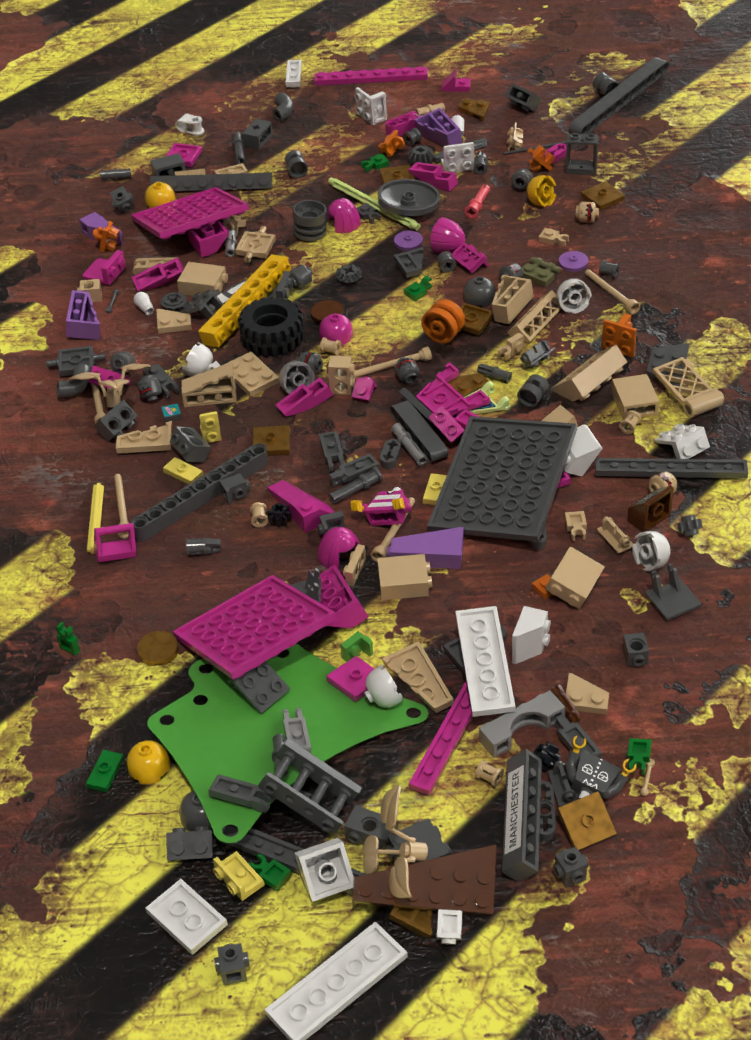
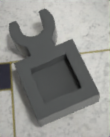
M365 203L357 207L362 220L368 219L371 224H375L374 219L381 221V215L369 204Z

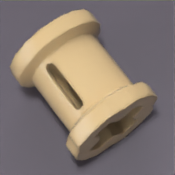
M323 337L320 343V352H330L338 356L341 350V341H331Z
M633 410L628 411L625 419L619 424L621 431L625 434H632L635 426L641 421L640 414Z
M256 502L250 507L252 514L251 523L255 527L260 528L268 524V517L266 516L267 506L264 503Z
M482 760L476 769L475 778H482L490 782L493 787H497L502 780L504 769H497L489 765L487 761Z

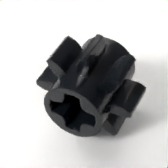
M281 503L272 505V511H267L270 524H274L277 527L287 525V520L292 519L289 506L285 507Z
M547 741L546 745L543 743L539 744L533 753L542 759V769L545 771L548 767L553 769L555 762L561 759V755L558 753L560 749Z

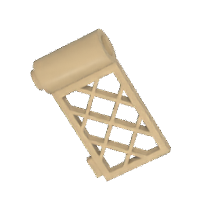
M681 357L653 368L654 375L680 402L685 414L689 418L723 405V393L717 389L713 390L693 369L694 365L689 359ZM682 364L685 370L675 368V366ZM662 371H667V372H671V373H670V376H669V375H664V374H662L661 372H662ZM673 373L682 374L683 377H682V378L674 377V376H672V374H673ZM685 375L694 377L695 381L685 379ZM670 381L681 383L680 387L672 385ZM683 384L691 385L693 389L683 388L682 386ZM695 387H701V388H704L705 390H704V391H698V390H695ZM680 393L691 394V396L683 398Z

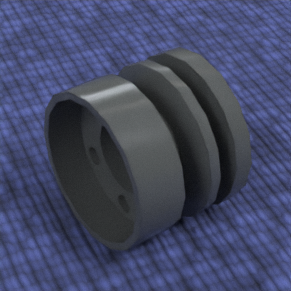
M303 200L294 205V236L303 241L322 239L326 234L325 205L316 200Z

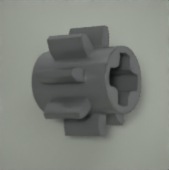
M695 515L681 517V522L677 523L678 532H684V537L699 534L698 529L703 528L701 519H696Z

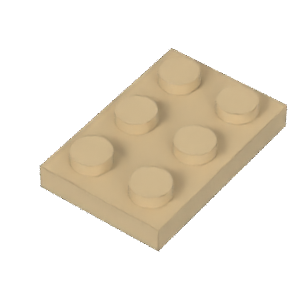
M252 352L230 361L233 363L235 383L250 397L279 383V377Z

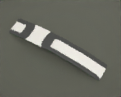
M247 279L231 286L217 297L222 303L226 302ZM210 302L207 304L213 312L217 309Z

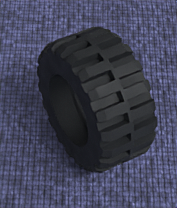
M281 297L260 298L259 301L255 300L250 305H246L239 314L238 325L242 345L249 352H254L257 356L278 357L281 354L285 355L289 351L295 350L304 338L302 311L291 300H284Z

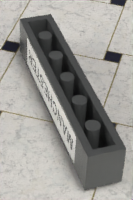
M527 749L507 759L502 872L517 882L537 873L539 866L542 759Z

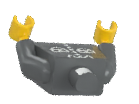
M577 736L573 737V750L569 752L565 770L567 779L571 782L570 789L578 794L576 800L599 791L602 799H609L619 794L629 779L627 777L629 773L635 772L636 764L633 769L628 770L625 765L629 759H626L623 763L624 770L621 773V768L584 750L579 753L580 748L586 745V738L583 739L582 745L578 746L575 743Z

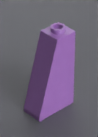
M464 527L392 538L391 546H387V557L425 554V560L430 562V568L461 569Z

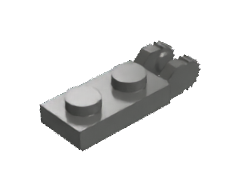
M159 364L152 365L150 370L147 368L143 370L144 376L154 375V377L159 378L162 395L166 398L170 397L169 389L175 394L180 393L176 382Z
M337 431L319 434L325 462L328 464L330 473L334 472V464L332 462L339 461V466L344 464V455Z
M220 774L216 776L208 790L209 796L252 807L255 811L264 813L270 808L268 802H272L275 798L258 787V785Z

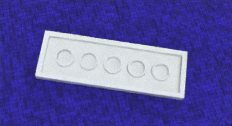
M497 606L455 611L472 716L516 712Z
M375 921L264 1009L265 1015L289 1040H307L408 957L407 951Z

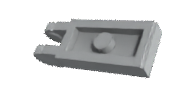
M296 708V718H290L287 709L282 710L286 739H290L311 753L310 739L301 708Z

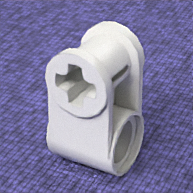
M186 113L175 123L176 128L180 132L189 133L194 136L204 133L200 116Z

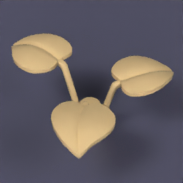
M137 363L120 367L123 369L121 379L113 381H101L100 373L84 372L70 377L68 383L73 379L92 378L98 380L103 396L106 397L107 407H115L121 402L120 396L122 395L123 385L130 382L124 379L125 373L144 367L150 370L151 366ZM104 385H105V386H108V387H111V388L107 389V392H106V390H105V388H104Z
M396 786L383 796L381 802V821L386 823L387 830L407 841L401 844L400 850H378V837L374 835L368 836L363 845V869L365 874L375 873L378 867V854L400 855L389 873V889L391 894L397 898H410L412 896L409 890L408 862L425 861L428 847L426 843L415 842L416 838L409 837L394 829L402 787Z

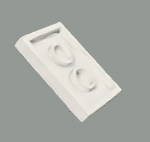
M182 879L178 880L146 907L147 914L192 955L228 925L227 919Z

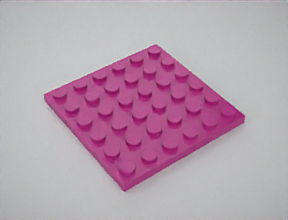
M213 187L131 214L132 221L164 240L171 238V235L184 234L189 229H199L204 224H214L219 219H229L234 214L241 215L246 210H249V205L247 202L217 187Z
M271 575L173 631V634L177 640L234 680L242 677L249 670L259 667L266 660L276 657L280 652L294 646L305 637L311 636L322 627L328 626L337 617L331 609L276 576Z

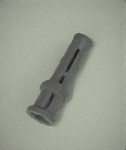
M373 467L370 472L358 475L357 479L328 494L331 503L336 504L359 490H367L376 482H382V474L377 467Z

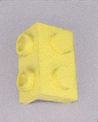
M237 851L223 861L218 857L213 859L215 867L213 872L220 881L223 879L229 892L233 896L237 895L242 901L265 886L264 880Z

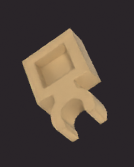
M544 228L539 235L538 242L549 245L558 243L560 246H566V242L569 241V235H560V231Z
M584 511L565 512L567 532L571 531L572 541H575L576 535H581L582 539L585 540L587 523Z

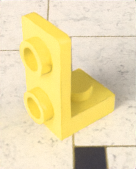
M217 412L200 414L202 438L207 443L222 441Z

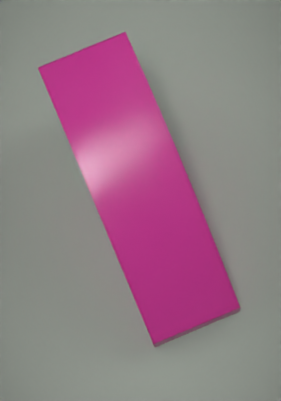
M416 162L408 169L409 173L419 180L441 190L451 191L458 184L456 173L443 171L441 165Z
M175 258L163 265L159 263L133 276L132 279L137 291L141 292L178 280L184 267L181 261Z
M319 377L307 387L304 384L299 386L278 402L276 407L285 417L295 415L319 405L333 396V393L329 386Z

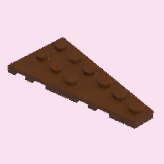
M496 844L409 864V890L412 896L410 898H397L391 894L389 889V873L391 869L354 877L352 903L438 911V909L460 910L465 914L492 916L494 914Z

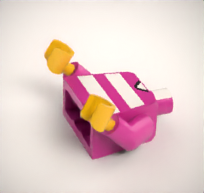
M399 487L393 488L392 491L379 492L368 504L362 503V500L351 501V511L365 513L371 526L403 524L406 513L412 510L409 499L405 497L403 490Z

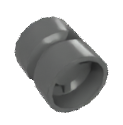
M604 72L599 73L593 81L594 89L604 96L620 85Z
M293 150L286 154L285 164L289 174L293 178L305 176L308 172V166L303 154L298 150Z
M533 374L519 389L517 398L524 406L533 408L546 394L549 384L542 376Z

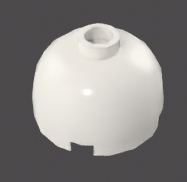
M569 279L559 286L556 297L558 304L565 312L579 313L588 307L592 294L590 288L583 281Z
M198 342V345L195 344L186 358L187 366L183 365L182 372L192 377L213 369L211 366L213 354L210 349Z
M645 531L635 536L637 540L632 546L633 556L638 565L640 563L644 565V571L657 570L668 562L671 550L669 542L663 534L656 531Z
M382 664L369 673L365 682L367 691L364 693L370 703L375 702L379 707L391 708L404 701L401 693L398 694L396 691L397 686Z

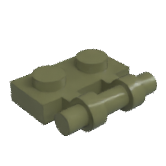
M534 257L530 259L531 264L526 263L522 267L523 278L531 279V282L547 287L555 279L554 273L559 274L561 268L557 267L556 264L552 262L547 263L541 258Z

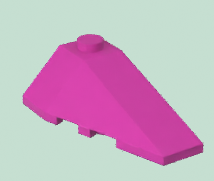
M284 480L267 487V490L278 503L284 504L285 507L289 506L292 519L305 533L317 528V525L320 524L319 516L334 513L333 509L325 502Z
M334 564L320 574L319 577L322 580L321 604L334 611L337 617L328 626L353 628L363 623L369 616L337 566Z

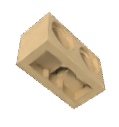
M330 356L328 374L332 393L351 395L356 383V378L353 377L355 374V364H352V357Z

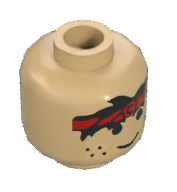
M581 202L579 206H576V218L581 223H593L595 218L599 217V208H596L594 202Z
M661 472L652 476L649 480L650 492L672 486L674 487V494L677 489V480L669 472Z

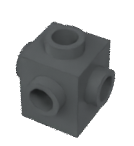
M124 186L110 192L114 200L111 203L115 210L119 209L121 215L135 208L132 203L134 198L131 192H126Z
M573 847L571 849H564L555 855L553 870L564 887L568 888L586 880L589 864L586 856L580 854L577 847Z
M230 943L217 947L218 957L214 958L216 972H221L223 985L247 981L245 967L250 966L248 952H243L241 943Z

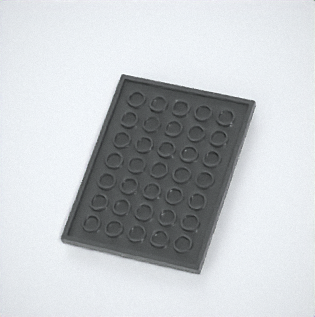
M470 416L427 524L428 531L464 527L465 535L539 542L577 431V425L575 423Z

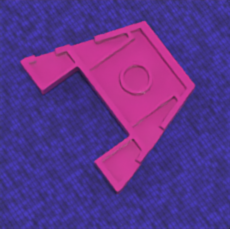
M450 362L445 366V370L439 372L436 375V379L432 383L429 382L416 396L431 413H434L440 406H443L451 416L461 413L465 409L471 410L490 404V398L481 390L464 398L448 384L449 381L460 376L459 370Z

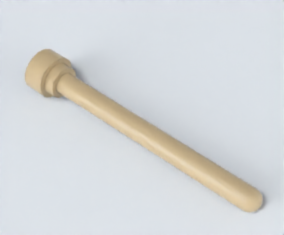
M591 270L585 271L586 276L625 305L626 311L630 314H636L639 311L640 303L635 299L626 298Z
M429 347L421 348L416 354L405 356L415 361L424 360L426 362L432 360ZM400 358L355 370L353 377L356 378L395 367Z
M91 383L97 412L94 418L96 424L106 414L103 411L99 386Z
M115 474L114 480L120 518L119 525L128 524L122 477L120 474ZM128 531L120 532L118 536L126 539L128 538Z
M410 497L408 499L410 501L411 506H413L415 503V499L413 497ZM402 524L392 525L381 545L374 547L370 556L375 562L378 563V558L387 557V546L390 545L392 538H394Z

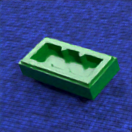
M103 750L86 782L87 788L107 793L124 760L123 754Z

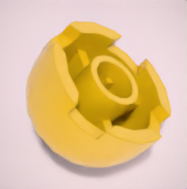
M539 175L531 179L527 187L529 201L535 206L540 207L552 205L556 197L554 193V186H556L554 179L546 175Z
M156 182L149 186L145 192V204L149 208L176 200L172 187L166 183Z
M153 740L139 742L128 753L127 768L129 776L138 780L140 784L150 785L161 781L160 778L166 772L169 773L171 762L168 752L158 742Z

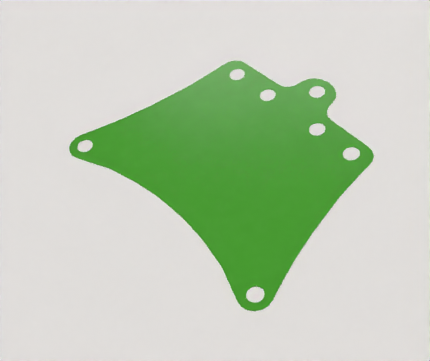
M295 644L287 648L289 651L287 657L280 658L276 656L266 660L288 685L290 690L262 714L253 707L238 689H233V683L228 684L229 676L203 658L196 661L189 668L188 674L194 682L193 690L149 717L147 723L149 729L171 753L190 782L204 808L216 838L225 843H235L248 833L262 812L255 811L252 807L209 796L208 790L218 774L255 785L260 783L267 772L274 774L272 738L276 734H282L283 740V735H285L282 710L287 709L290 718H296V708H301L310 739L311 754L324 762L332 756L384 732L425 721L429 714L428 709L424 705L403 698L404 701L391 708L379 707L375 702L370 703L366 695L355 702L326 681V675L337 669L335 666ZM203 664H209L213 667V671L203 674L199 671V667ZM198 695H204L208 698V701L204 705H196L193 699ZM410 708H417L421 714L417 718H410L406 715V711ZM164 715H171L174 717V722L170 725H163L160 723V718ZM289 765L288 774L282 777L281 780L291 786L296 781L300 772ZM227 825H235L238 828V833L235 836L229 837L224 835L222 830Z

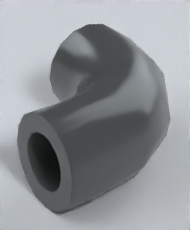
M284 92L276 95L275 104L278 107L273 109V116L278 122H281L291 115L294 105L292 99Z
M79 364L73 368V376L84 372H91L90 367L85 364ZM73 379L69 383L68 380H58L56 384L57 398L74 397L82 393L89 384L88 379Z

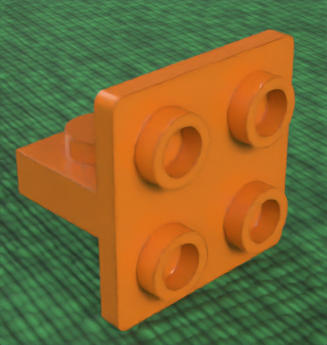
M625 313L618 323L607 319L603 321V349L617 345L623 355L631 358L634 357L637 329L632 327L630 314Z

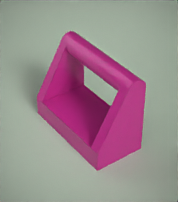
M133 523L94 528V552L98 562L136 557ZM128 531V539L101 543L100 535Z

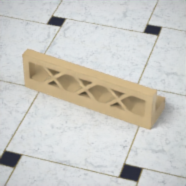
M552 290L543 295L507 332L510 337L521 333L524 335V341L529 343L562 309L558 304L557 295ZM551 300L555 302L558 306L557 308L551 307ZM542 309L547 310L548 317L543 316ZM534 319H539V326L534 325ZM524 328H530V336L523 330Z

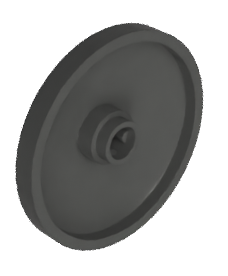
M398 179L383 184L378 190L377 199L381 207L389 212L404 216H419L431 213L438 208L440 193L429 183L414 179Z

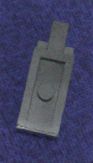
M369 453L338 466L334 473L329 474V482L333 487L357 479L358 475L370 472L373 467L380 469V464Z
M563 714L555 717L557 734L569 750H573L572 739L577 736L575 743L578 746H581L583 739L586 738V745L580 748L579 753L584 750L598 758L602 757L600 749L577 722L570 723Z

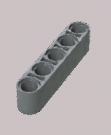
M408 400L390 407L393 419L400 423L406 432L411 434L412 440L427 456L429 463L448 457V451L443 441Z

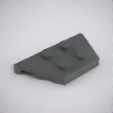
M690 343L652 349L647 368L648 377L662 384L654 375L653 368L681 357L687 359ZM682 364L675 366L678 369H685ZM662 371L661 373L670 376L671 372ZM673 373V374H672V376H674V377H679V378H682V377H683L682 374H677V373ZM670 381L672 385L680 387L681 383Z

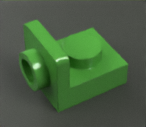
M359 631L340 645L341 658L346 662L358 656L361 651L369 657L373 655L372 640Z

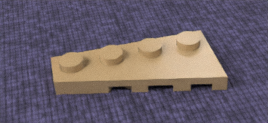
M419 641L382 658L383 664L435 713L453 705V697Z

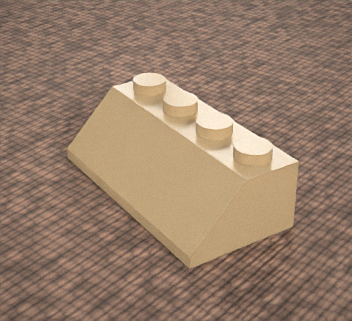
M617 345L611 346L594 354L554 385L552 390L572 402L578 399L583 401L590 396V391H596L601 387L600 384L602 382L605 383L612 378V374L615 375L623 370L622 366L627 361Z

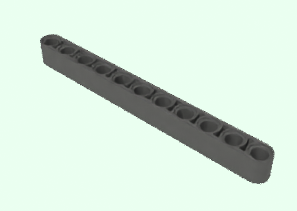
M656 57L650 60L573 120L569 125V133H591L663 76L669 68V62Z

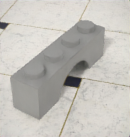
M551 691L539 694L531 701L520 704L516 708V712L503 713L495 720L484 723L479 727V742L493 758H496L512 749V734L517 729L527 725H536L548 730L555 726V717L561 714L565 716V706Z

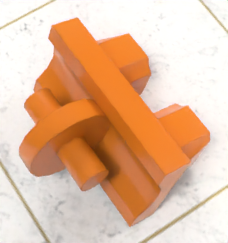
M394 130L384 138V142L380 143L378 148L381 154L386 153L387 157H391L397 149L403 148L405 142L402 137L398 136V130Z
M540 144L534 150L532 148L527 150L534 158L529 161V168L532 171L541 170V165L549 171L553 169L550 164L556 158Z
M108 221L106 228L98 227L93 230V237L96 241H101L99 251L103 253L106 249L114 252L118 242L112 239L116 240L118 238L120 230L114 228L111 221Z

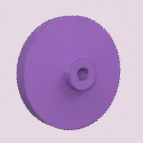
M403 231L394 238V245L404 251L418 249L423 244L422 235L415 231Z
M578 251L565 252L559 257V266L569 272L582 271L588 266V257Z

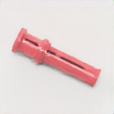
M485 184L482 185L475 198L471 199L469 206L465 208L464 212L468 218H476L478 211L482 209V203L491 190L488 185L486 187Z

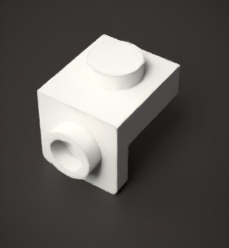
M438 909L436 938L442 940L441 944L455 945L456 940L461 941L462 911Z

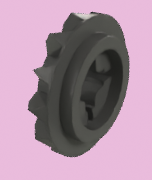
M349 264L347 266L342 265L336 272V278L344 283H352L362 277L360 267H356L355 264L352 266Z
M178 292L166 294L161 299L162 308L169 311L181 310L182 306L187 303V297Z

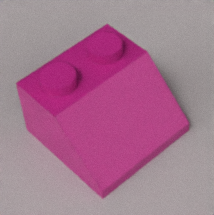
M216 220L214 224L201 225L199 229L188 230L189 242L201 257L216 253L229 235L228 230L220 220Z

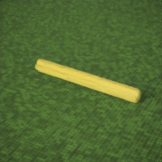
M101 483L93 485L87 542V552H90V554L95 553L94 528L101 527L104 486Z

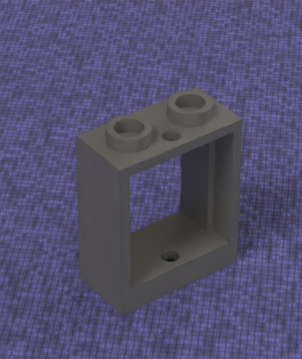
M591 133L567 134L565 174L596 175L599 135ZM571 144L594 145L593 161L571 160Z

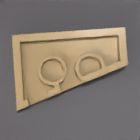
M172 421L166 422L165 426L158 428L155 425L151 426L150 430L141 432L137 430L117 436V454L171 450Z

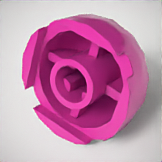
M331 314L320 323L319 336L321 341L325 337L331 341L339 340L341 345L350 342L351 336H353V327L346 316Z

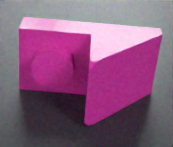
M456 69L443 80L441 91L470 92L471 79H457Z

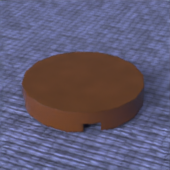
M333 300L320 301L311 308V318L316 323H321L325 317L331 314L344 315L342 304Z

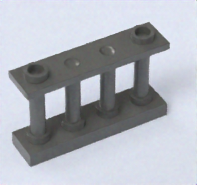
M287 738L276 754L281 759L280 764L274 774L266 773L258 787L333 836L344 822L337 817L344 803L346 802L350 805L362 787ZM289 765L300 772L292 787L281 780ZM307 778L319 784L311 799L300 793ZM326 790L337 796L330 812L318 805Z

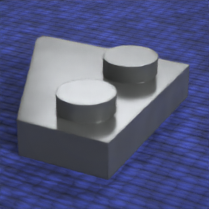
M421 247L394 255V261L406 278L422 274L424 248Z

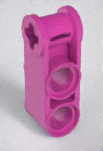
M411 111L394 119L387 120L386 136L390 135L394 130H398L399 137L407 131L410 132L411 129L416 128L414 119L420 116L415 111Z

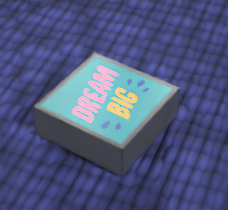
M178 403L161 407L165 422L182 419Z

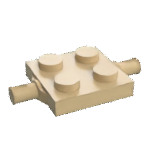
M261 226L258 232L245 231L235 249L236 255L245 256L244 261L248 263L252 257L267 258L276 241V237L274 234L265 233L267 231L265 226Z

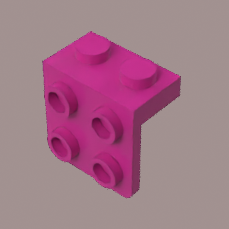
M117 250L109 260L96 259L83 273V278L87 280L100 279V283L110 285L126 267L123 251Z

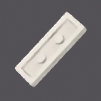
M288 60L286 87H300L302 60Z

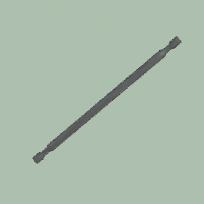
M567 141L545 144L541 146L543 148L554 146L559 143L566 144ZM529 148L512 150L510 152H503V154L507 155L510 153L513 154L518 152L527 151Z

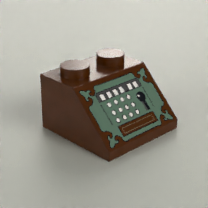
M667 486L656 489L650 494H646L638 502L631 504L628 508L627 522L641 532H645L668 518L672 510L674 487Z

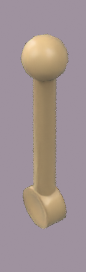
M650 759V762H646L647 770L644 785L640 790L642 796H647L649 793L647 788L651 768L655 766L653 759Z

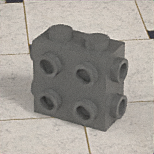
M429 819L415 822L407 828L398 830L409 837L416 838L415 842L427 844L428 854L426 860L451 855L448 844L443 843L441 840V833L436 825L433 826ZM394 833L387 835L388 845L386 850H400L401 844L407 840ZM388 854L390 859L394 858L395 861L400 857L398 854ZM421 861L408 862V865H409V864H413V863H418V862H421Z

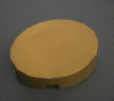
M166 631L148 633L138 642L139 658L143 663L150 666L169 663L178 653L176 638Z

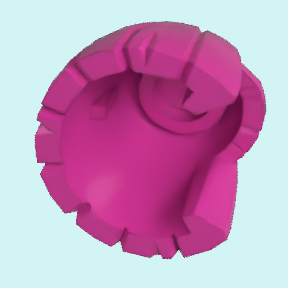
M346 198L336 199L328 207V219L335 220L336 233H350L352 230L355 231L360 227L361 218L359 212L350 200Z
M444 217L437 220L436 225L432 229L433 233L430 236V241H432L430 242L431 249L436 254L445 251L454 252L466 241L463 229L456 222Z
M344 527L329 529L320 541L317 552L318 561L326 568H330L335 564L340 570L339 553L347 552L352 548L355 551L357 545H360L357 536L351 530Z

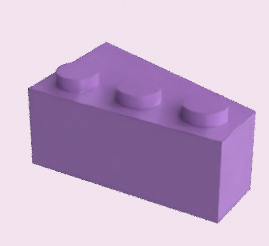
M441 108L414 119L415 127L420 131L421 136L442 146L463 143L460 128Z
M72 290L66 318V337L100 340V323L97 320V314L94 311L89 292Z

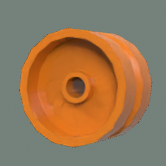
M447 299L436 301L421 319V326L425 334L433 341L441 344L452 341L465 324V315L462 309L456 303Z

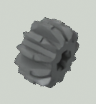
M415 145V147L410 148V151H408L410 165L413 166L416 162L431 164L434 159L432 149L427 147V145Z

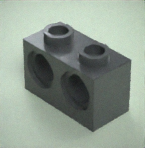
M122 400L104 415L94 427L109 442L112 438L116 440L117 436L122 435L123 432L121 430L124 428L128 430L134 425L135 422L133 420L138 415Z
M176 426L170 439V443L187 462H205L211 446L193 427Z

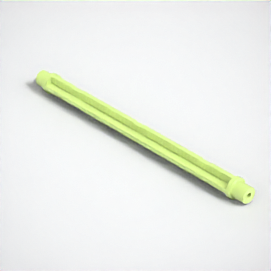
M329 178L328 183L332 187L364 204H369L377 211L410 229L417 231L420 229V224L404 215L389 212L381 207L374 198L338 179Z

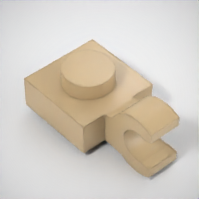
M517 333L509 338L507 344L498 349V355L504 354V359L508 360L524 349V335Z

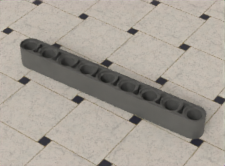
M260 443L249 447L136 516L131 521L134 525L135 540L142 542L150 539L222 494L220 480L239 473L245 480L267 466V447Z

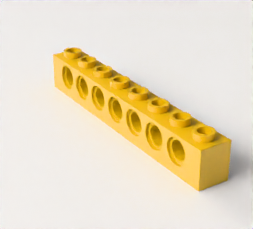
M271 254L200 328L198 332L203 345L219 348L239 327L238 317L245 306L250 305L255 300L259 301L260 298H266L279 284L284 271L291 270L287 257Z

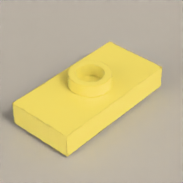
M176 457L163 467L164 473L187 484L203 476V470Z
M431 473L424 493L423 504H436L447 475Z

